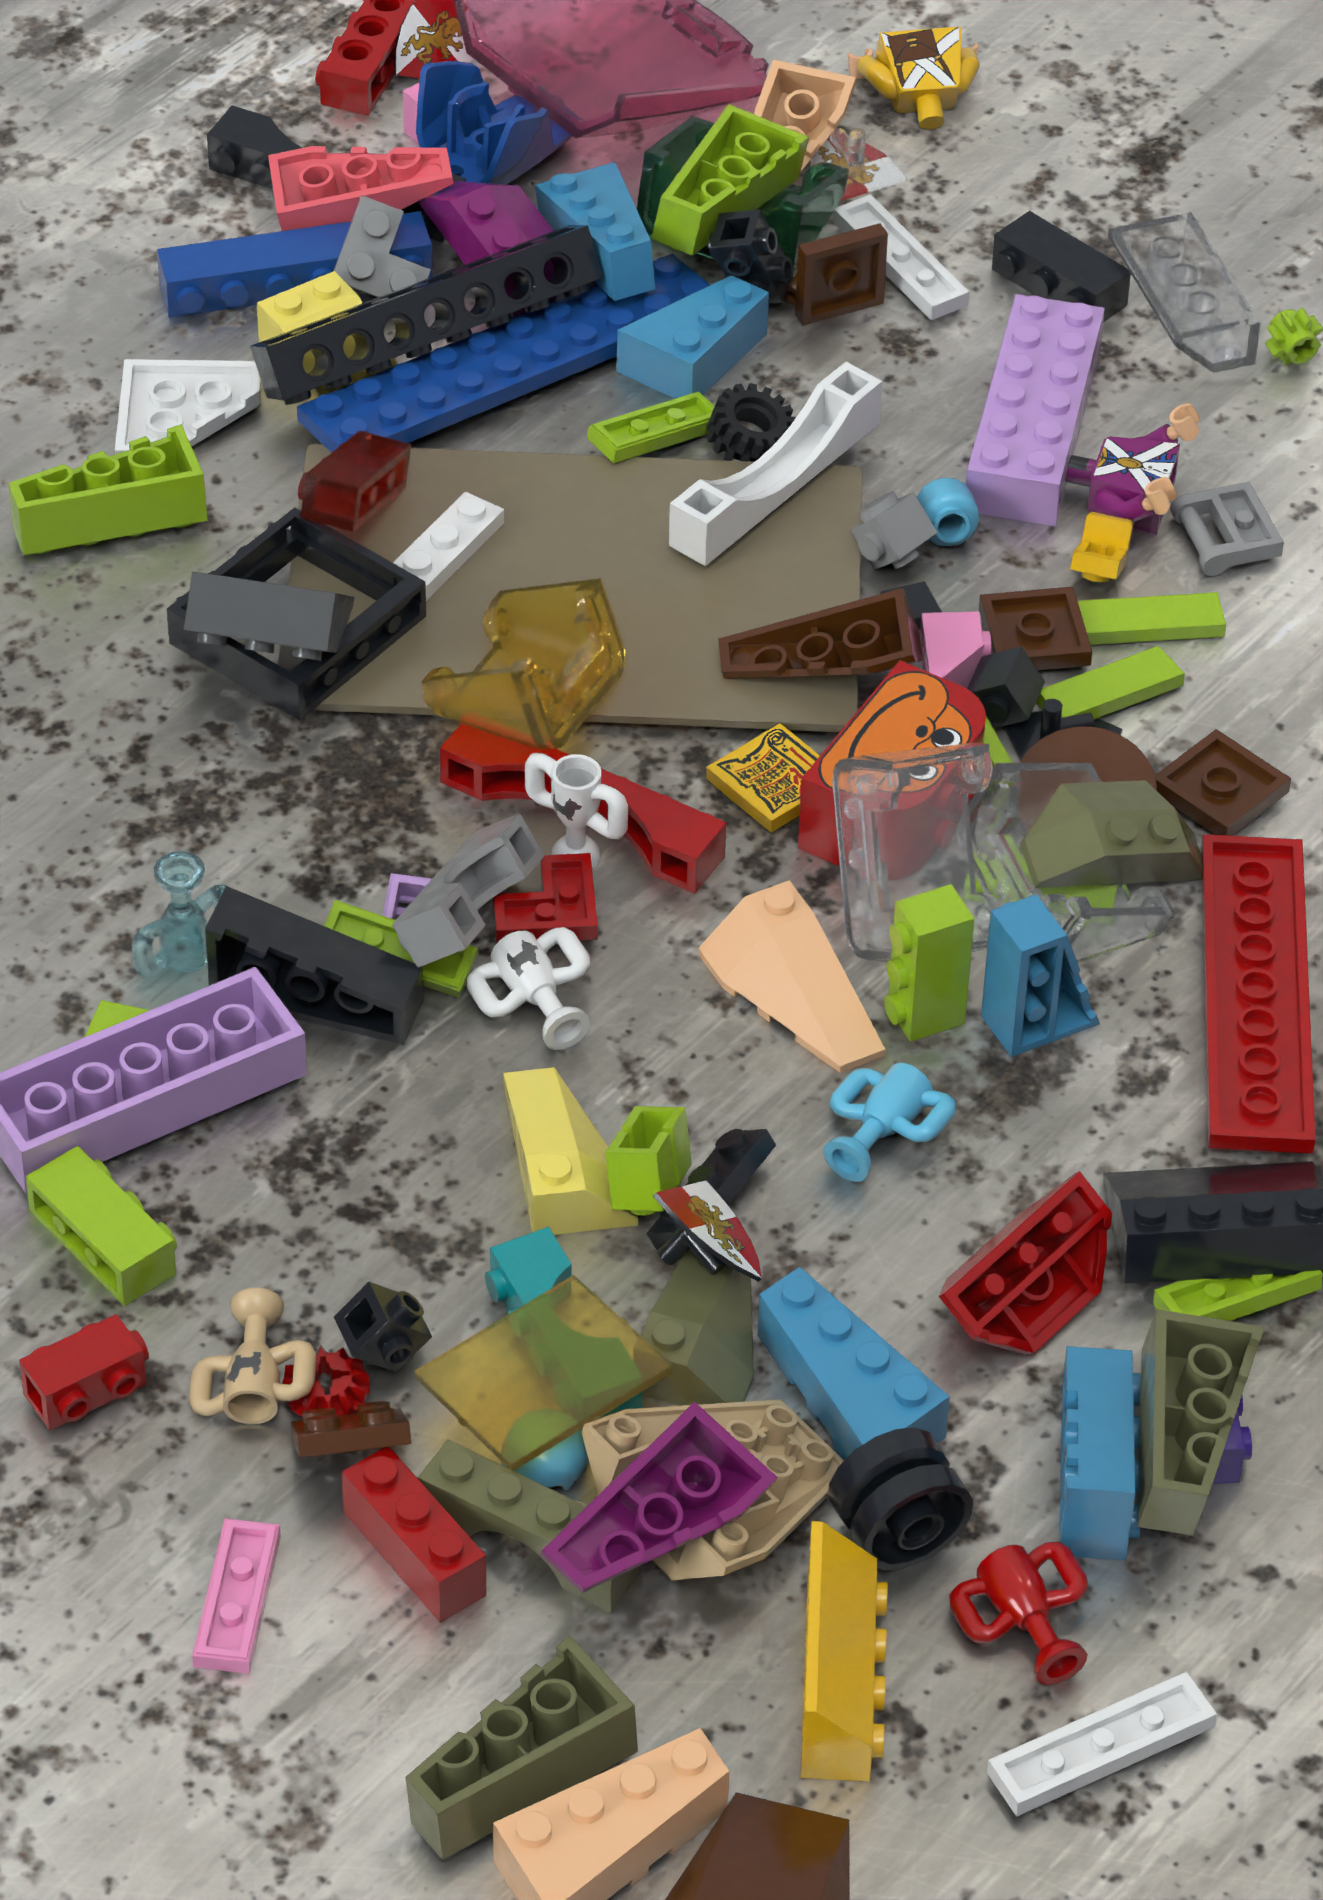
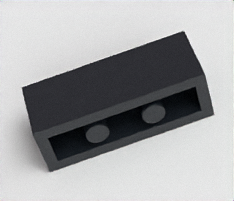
M1030 210L994 234L992 270L1035 296L1105 308L1103 322L1128 305L1131 270Z

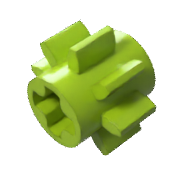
M1302 307L1298 311L1287 309L1279 312L1267 327L1272 338L1268 339L1265 345L1274 358L1280 357L1285 365H1289L1291 362L1302 364L1309 361L1316 355L1319 347L1322 345L1316 336L1323 331V327L1314 315L1309 316Z

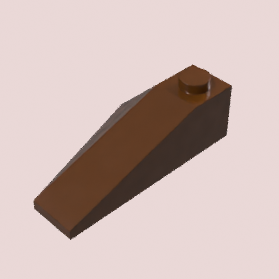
M903 588L718 639L721 668L725 679L874 674L893 669L899 660L908 664L923 661L919 628Z

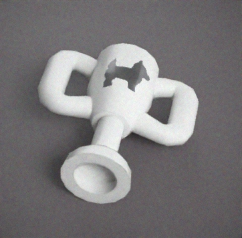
M532 753L525 762V789L528 796L536 803L554 809L559 819L566 826V835L555 842L551 855L591 853L592 869H594L600 861V850L597 843L586 835V826L588 825L609 839H621L628 830V803L625 796L615 788L601 784V767L591 757L572 754L556 761L543 753ZM545 772L552 779L551 793L545 788ZM601 800H605L608 804V821L597 812Z
M565 927L551 929L537 940L528 931L510 933L494 946L491 952V962L475 968L467 976V990L482 1013L491 1018L504 1017L526 1001L538 1005L546 1016L542 1037L550 1049L564 1050L572 1047L581 1041L590 1028V1018L582 1009L571 1006L563 1007L555 995L557 985L582 977L590 968V955L575 933ZM558 944L571 965L553 968L552 962L546 953L552 946ZM502 978L511 992L505 999L498 1000L485 980Z

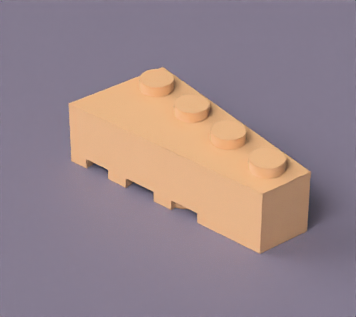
M699 1728L494 1822V1864L517 1900H607L626 1884L631 1886L636 1884L649 1874V1866L667 1852L670 1854L675 1853L721 1816L728 1805L729 1770L702 1729Z

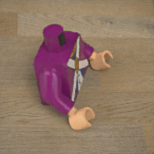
M1185 403L1177 406L1170 413L1169 419L1172 426L1165 424L1146 436L1136 438L1112 436L1105 438L1097 460L1071 455L1066 472V482L1090 487L1087 507L1090 512L1128 519L1133 522V528L1151 534H1158L1163 516L1170 508V501L1175 500L1177 497L1173 486L1177 475L1180 450L1178 437L1183 441H1191L1197 437L1199 432L1197 423L1200 417L1192 404Z

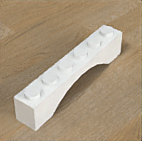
M844 362L817 384L791 426L758 460L744 470L727 478L712 481L699 479L670 503L669 546L707 566L880 424L882 381L854 365Z

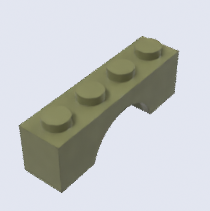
M447 1439L418 1476L419 1481L469 1537L479 1531H495L519 1540L535 1551L550 1566L562 1589L610 1613L640 1574V1566L581 1593L540 1554L542 1549L587 1506Z

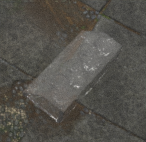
M1192 212L1108 229L1109 239L1176 348L1213 373L1250 366L1256 363L1261 322Z

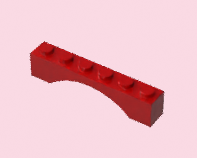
M471 712L440 747V783L481 801L497 799L533 800L528 796L525 789V762L532 753H543L557 761L569 754ZM601 768V784L618 790L625 796L628 803V830L623 837L643 857L653 876L696 894L725 858L727 822ZM545 772V788L551 793L552 779ZM601 800L597 812L608 821V804L605 800Z

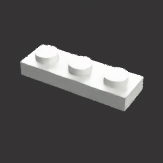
M464 492L393 563L425 581L427 601L504 524V509L468 492Z

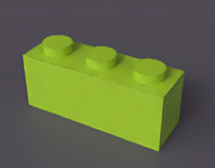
M952 884L895 902L894 924L889 927V936L892 943L891 960L887 961L886 965L889 977V992L884 997V1007L890 1022L893 1025L899 1024L910 1042L965 1024L975 918Z
M78 1145L25 1176L29 1211L123 1306H126L176 1275L175 1250L177 1249V1242L168 1226L162 1222L156 1223L144 1211L138 1197L129 1190L124 1192L113 1181L107 1167L98 1159L93 1161Z

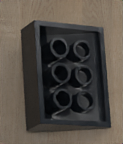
M1313 1161L1103 1173L1109 1209L1113 1213L1112 1226L1125 1284L1210 1278H1242L1264 1274H1273V1276L1295 1275L1304 1271L1321 1270L1323 1273V1174Z

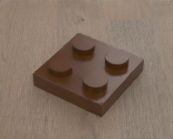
M881 223L798 245L795 316L802 326L884 304L888 233Z
M1073 586L980 595L979 612L984 630L990 631L991 654L1022 646L1037 670L1091 666L1093 651Z
M1217 729L1155 775L1157 792L1172 806L1215 835L1227 836L1236 834L1289 793L1291 784L1289 776Z
M376 1401L357 1405L358 1413L336 1415L335 1408H317L303 1411V1420L291 1421L294 1447L301 1458L412 1444L410 1424L400 1408H391L389 1401Z

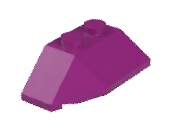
M454 181V184L418 201L464 264L554 231L522 188L517 185ZM550 259L544 266V276L547 281L552 278L554 273V266ZM510 274L504 282V289L508 296L512 294L515 287L514 279ZM557 295L554 296V297H551V298H550V301H551V302L556 301ZM522 308L510 314L513 318L527 312Z

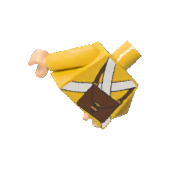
M960 26L880 32L875 57H873V50L871 48L865 49L864 56H855L852 53H848L849 75L856 77V79L866 78L885 99L891 100L896 112H917L919 127L922 129H936L944 124L943 110H950L956 106L958 95L968 91L980 68L977 56L979 44L973 43L971 48L961 47Z

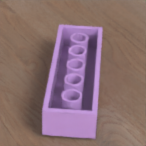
M1015 294L967 469L966 485L973 493L980 515L1056 527L1067 484L1066 472L1069 459L1075 452L1101 349L1105 308L1084 303H1071L1039 296Z
M256 967L248 969L0 1072V1157L25 1194H27L25 1176L77 1145L93 1161L98 1159L103 1162L306 1076L305 1032Z

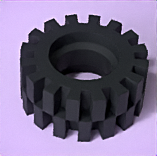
M742 383L735 384L733 390L729 387L725 389L717 399L706 431H709L707 435L708 442H715L713 446L715 453L719 454L724 451L726 454L723 460L732 461L733 458L739 461L751 462L758 460L779 440L796 419V417H791L793 413L791 405L782 407L785 398L780 394L775 398L771 397L772 389L764 387L763 392L757 391V384L749 383L747 390L744 389ZM739 421L752 423L762 429L763 432L747 429Z

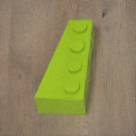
M182 424L168 428L167 437L150 442L146 436L130 441L129 450L112 456H108L104 451L88 455L87 460L80 467L71 469L69 466L62 464L8 483L13 530L23 555L33 553L46 554L54 549L76 545H93L102 540L124 536L136 537L150 531L171 527L184 528L193 523L208 521L204 473Z

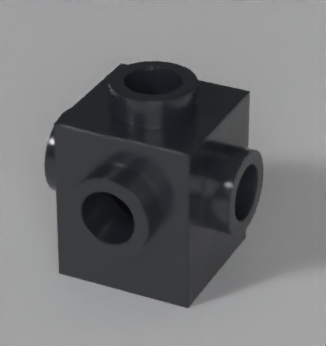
M370 1281L334 1316L352 1357L362 1360L364 1364H375L398 1372L405 1364L412 1360L414 1355L432 1338L422 1317L424 1314L423 1307L413 1295L406 1291L397 1292Z

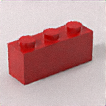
M384 1447L342 1471L344 1514L440 1623L486 1596V1555L390 1447Z

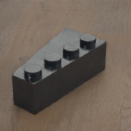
M228 886L225 887L205 927L209 986L256 967L294 1019L404 1045L423 1004L422 966L417 967L413 962Z

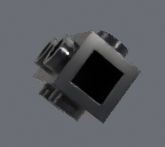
M761 210L719 213L715 230L709 237V251L712 258L717 260L725 277L727 278L732 275L768 291L769 303L783 302L788 283H791L793 279V264L791 259L783 252L777 241L775 230L769 226Z

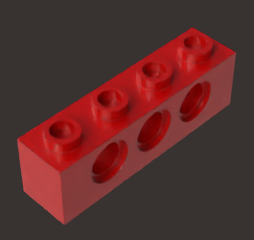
M363 0L359 10L351 14L348 26L342 36L335 38L332 51L326 61L322 60L317 67L315 83L317 86H320L321 105L362 115H370L395 75V46L399 29L409 7L415 0Z

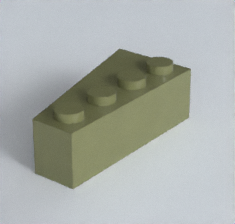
M1156 1309L1141 1352L1138 1527L1194 1535L1209 1496L1265 1328L1264 1326Z

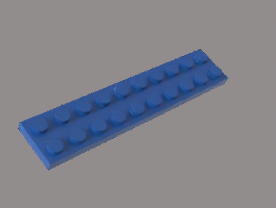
M672 253L653 261L654 290L614 301L597 284L590 286L591 289L585 293L553 301L546 308L513 317L507 323L473 333L468 338L436 348L429 353L397 364L392 368L298 405L297 420L349 468L616 357L618 329L710 286V284Z

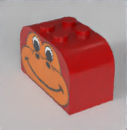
M899 660L802 777L798 849L857 875L874 880H896L919 871L939 847L943 849L949 844L954 834L955 826L963 817L969 818L977 806L986 712L979 698L970 690Z

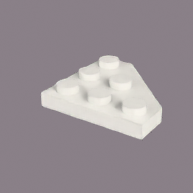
M124 359L115 454L129 450L130 441L144 436L150 442L167 437L168 428L182 424L191 446H194L260 405L262 385L255 361Z

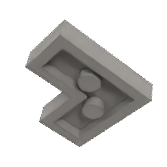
M363 195L359 198L333 271L355 292L374 299L428 279L431 269L389 254L404 211Z

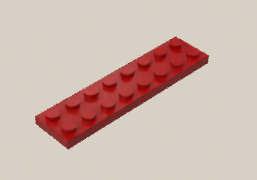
M1203 834L1201 856L1203 863L1202 911L1208 1148L1313 1154L1315 1146V1117L1303 839Z

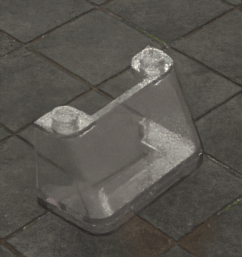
M966 743L862 755L839 760L835 765L832 784L845 927L848 943L857 957L880 962L891 960L892 943L889 936V927L894 924L895 902L952 884L975 918L972 952L987 949L991 910L999 908L1001 905L992 895L976 892L968 794L983 792L989 785L993 771L989 744Z
M996 763L962 812L957 826V838L960 848L992 908L996 909L1008 902H1016L1037 894L1068 935L1078 963L1159 936L1170 924L1176 913L1163 891L1155 886L1141 887L1132 896L1126 884L1035 888L1020 843L1061 783L1102 782L1092 763Z

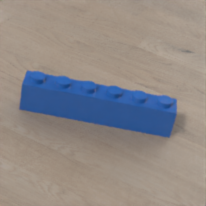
M421 211L405 213L401 218L389 254L431 269L428 276L430 278L433 277L432 243ZM351 221L157 249L159 285L168 317L257 305L259 301L333 272Z

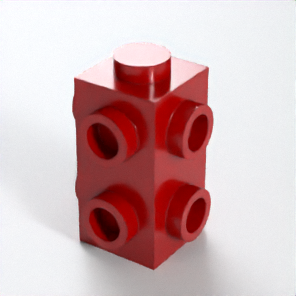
M117 1314L98 1323L88 1324L79 1332L49 1346L39 1347L30 1355L19 1359L23 1394L49 1431L67 1422L77 1421L88 1412L115 1399L125 1398L136 1389L146 1385L144 1361L149 1359V1352L145 1341L137 1330L129 1331Z

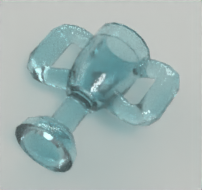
M185 851L171 852L163 855L154 866L155 880L161 888L171 893V902L164 910L161 919L142 927L134 935L132 941L134 969L141 977L154 976L166 967L181 973L193 972L202 968L207 963L205 937L207 920L204 913L213 904L215 909L227 885H214L192 900L191 891L202 883L205 874L203 861L193 853ZM159 936L160 950L153 957L152 943L154 938Z

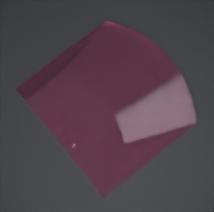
M454 0L466 53L507 84L510 92L523 97L535 106L536 112L541 107L549 111V118L575 139L636 133L726 107L728 104L733 105L760 97L767 77L766 72L769 64L764 58L755 59L751 55L752 43L727 21L696 0Z

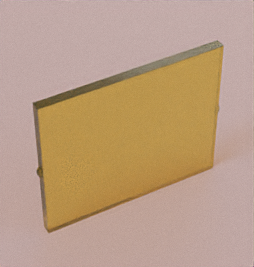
M572 1275L418 1368L414 1373L415 1379L458 1419L459 1424L472 1432L513 1472L581 1430L584 1424L599 1419L673 1373V1366L630 1327L626 1319L619 1317L575 1275Z

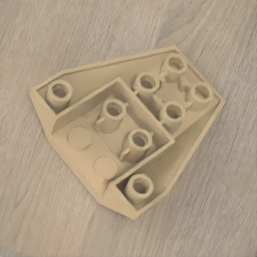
M781 1399L699 1404L703 1410L778 1478L739 1519L653 1559L671 1580L724 1576L764 1560L828 1497L829 1482L838 1466L844 1460ZM690 1405L625 1409L584 1424L581 1433L598 1495Z

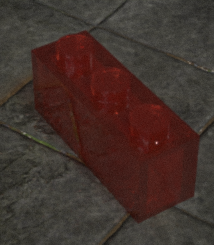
M359 430L346 442L341 443L326 458L324 457L310 471L303 474L298 486V499L302 500L300 518L354 532L406 488L411 444Z

